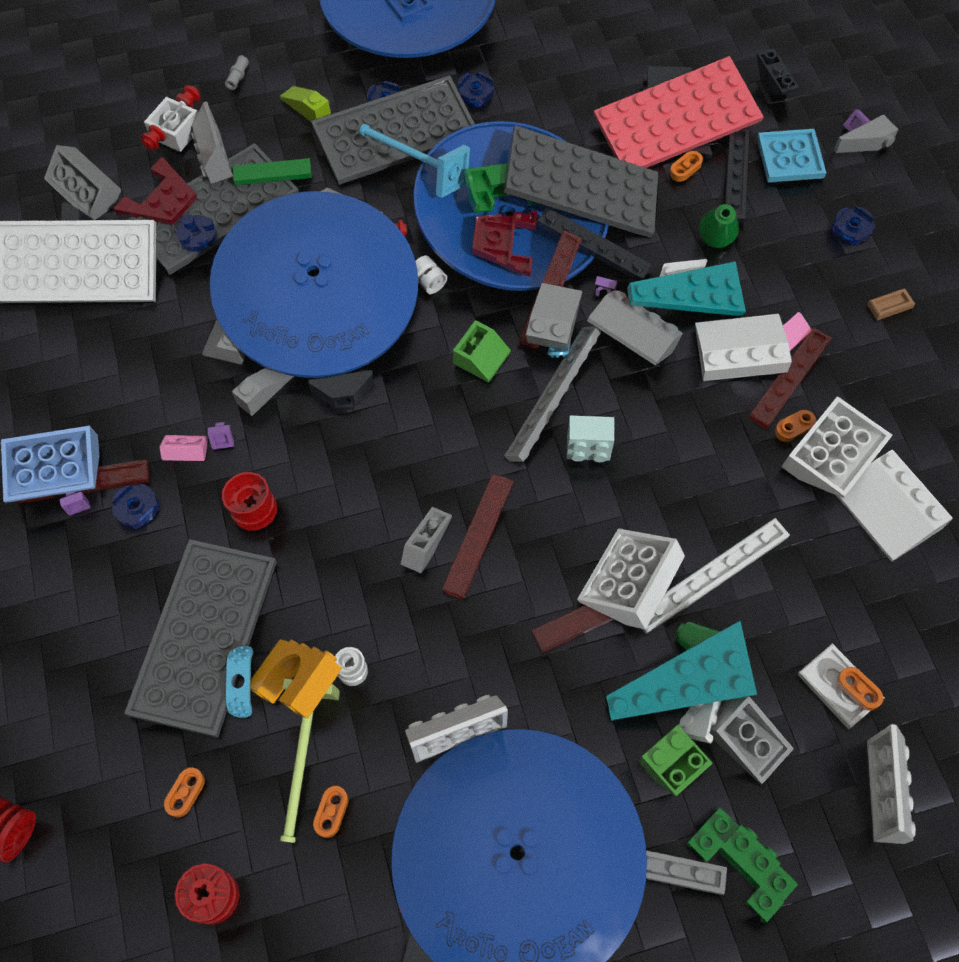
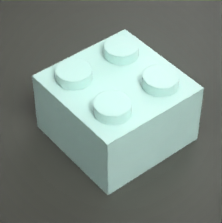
M570 416L567 433V459L574 461H610L614 444V417Z

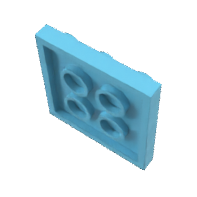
M814 129L758 133L757 141L767 182L825 178L826 170Z

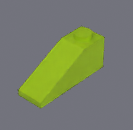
M292 86L280 96L281 100L309 121L331 115L329 100L316 91Z

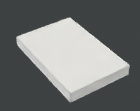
M832 643L797 675L837 718L850 729L870 711L861 708L839 687L837 682L838 674L846 667L855 666ZM846 678L848 684H853L850 678ZM865 695V700L871 702V698Z

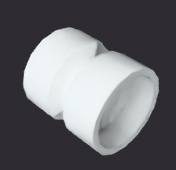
M422 256L415 261L418 283L428 294H434L445 285L447 275L437 267L429 256Z
M345 647L335 655L337 658L335 662L342 667L338 674L340 681L348 686H356L366 679L368 667L363 654L358 649Z

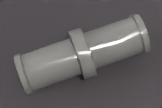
M239 56L235 65L230 68V74L225 82L227 88L231 90L236 89L239 80L244 77V70L249 63L246 57Z

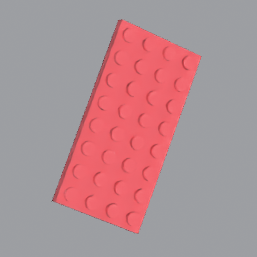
M730 56L594 110L593 114L615 158L644 168L756 124L763 119L761 111Z

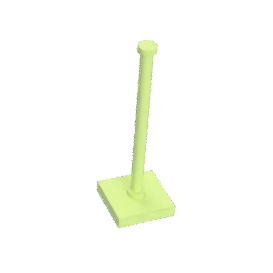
M284 679V690L288 688L292 679ZM331 684L322 698L338 700L340 690ZM313 712L308 719L302 717L284 834L280 836V841L295 843L296 837H293Z

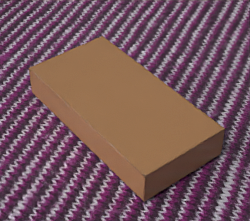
M904 288L869 300L867 305L875 318L880 320L911 309L915 303Z

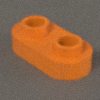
M689 151L672 164L670 170L671 178L675 181H685L701 168L702 155L696 151Z
M808 410L798 411L779 421L775 428V435L781 441L790 442L808 433L816 423V417Z
M846 667L838 674L837 682L839 687L861 708L871 711L882 704L883 694L881 690L859 669ZM846 678H850L853 684H848ZM865 695L871 698V702L865 700Z
M187 768L180 773L164 801V808L168 814L173 817H182L189 812L205 783L202 772L196 768ZM196 778V783L193 786H189L190 779ZM182 800V801H183L182 807L179 808V809H176V807H175L176 803H177L178 801Z
M332 786L323 794L313 822L314 830L321 837L330 838L339 830L348 805V795L343 788ZM335 796L340 797V802L337 805L332 804V799ZM328 820L331 821V827L329 829H324V822Z

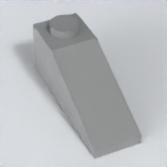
M882 115L839 137L834 151L836 153L874 151L885 146L888 147L895 141L898 128L885 115Z
M264 368L247 377L232 391L237 405L253 416L293 376Z
M432 507L405 543L401 565L422 573L431 560L452 519V515Z

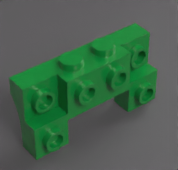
M508 163L465 169L463 178L469 190L468 199L474 213L493 211L495 197L511 195L504 193ZM527 200L529 205L540 204L537 202Z
M719 808L686 845L689 848L692 847L702 857L701 860L704 863L708 862L718 851L754 888H757L744 904L747 907L751 906L761 916L760 920L766 923L783 905V901L798 884L779 866L781 863L776 859L777 855L768 846L763 847L756 840L758 837L750 828H744L742 825L739 826Z

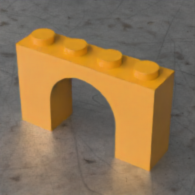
M280 639L250 680V690L263 700L274 704L284 690V679H292L294 677L279 701L294 713L308 719L342 670V667L335 662L337 658L328 651L323 653L315 647L311 649L303 643L299 645L291 639L289 642Z

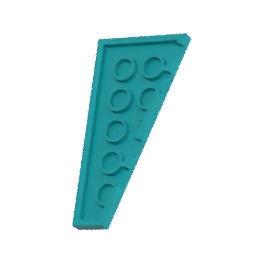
M736 261L631 282L627 287L630 305L743 316L746 312Z
M741 621L607 695L611 720L757 695Z

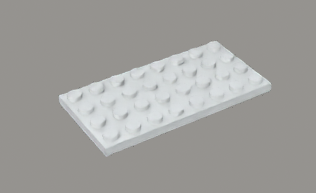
M154 220L0 221V303L156 302V222Z

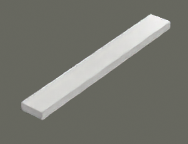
M774 518L665 592L646 630H642L646 635L786 540L790 534Z

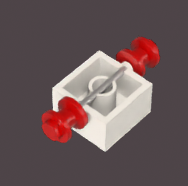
M186 85L183 88L184 94L179 93L176 96V101L166 97L144 121L148 134L143 133L141 139L142 144L147 149L157 150L159 148L158 142L181 152L192 139L191 133L194 132L192 123L198 114L197 110L193 109L192 102L197 103L200 100L199 91L195 87Z

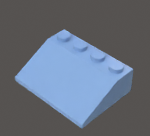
M90 426L1 439L3 501L5 503L95 488L99 461L98 435Z

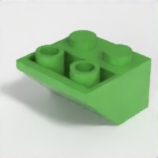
M475 320L454 348L453 362L455 365L489 383L511 350L493 329Z
M679 725L647 751L638 762L656 783L675 797L713 764Z

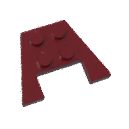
M161 157L152 166L151 171L152 174L160 177L163 181L142 204H138L124 196L113 208L116 214H130L134 218L141 216L155 222L174 225L197 199L196 193L167 161Z
M530 211V214L522 215L521 212H516L512 216L503 217L502 214L477 216L472 253L530 277L533 257L512 254L514 229L518 227L535 230L538 211Z

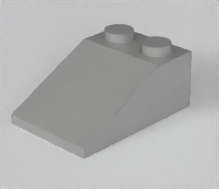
M542 283L531 313L526 333L527 342L568 351L582 291Z
M749 696L727 700L717 712L716 725H711L710 734L715 742L760 784L765 782L794 749Z

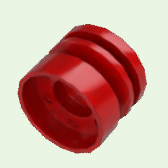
M243 472L233 476L226 482L222 490V500L234 522L240 528L248 531L260 530L274 520L277 514V502L266 480L261 475L253 472Z
M0 797V861L7 863L14 859L28 842L35 827L36 816L34 812L24 809L22 806H13L11 801Z
M205 863L196 865L186 871L177 883L175 891L176 906L180 913L190 921L207 925L218 924L230 917L237 907L240 895L239 887L233 875L224 869ZM202 889L209 892L208 897L200 895Z

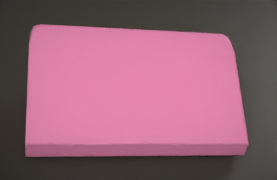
M800 312L783 325L790 351L812 332V329Z
M165 435L160 445L162 460L204 461L208 436Z

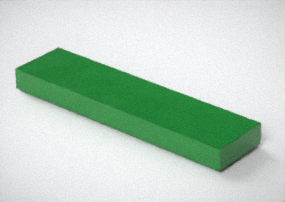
M310 158L233 166V181L235 185L312 178Z

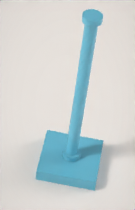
M363 124L360 127V135L364 137L369 136L437 168V196L443 198L466 185L463 175L465 169L469 167L470 147L462 145L439 157L437 160L371 129L367 124Z

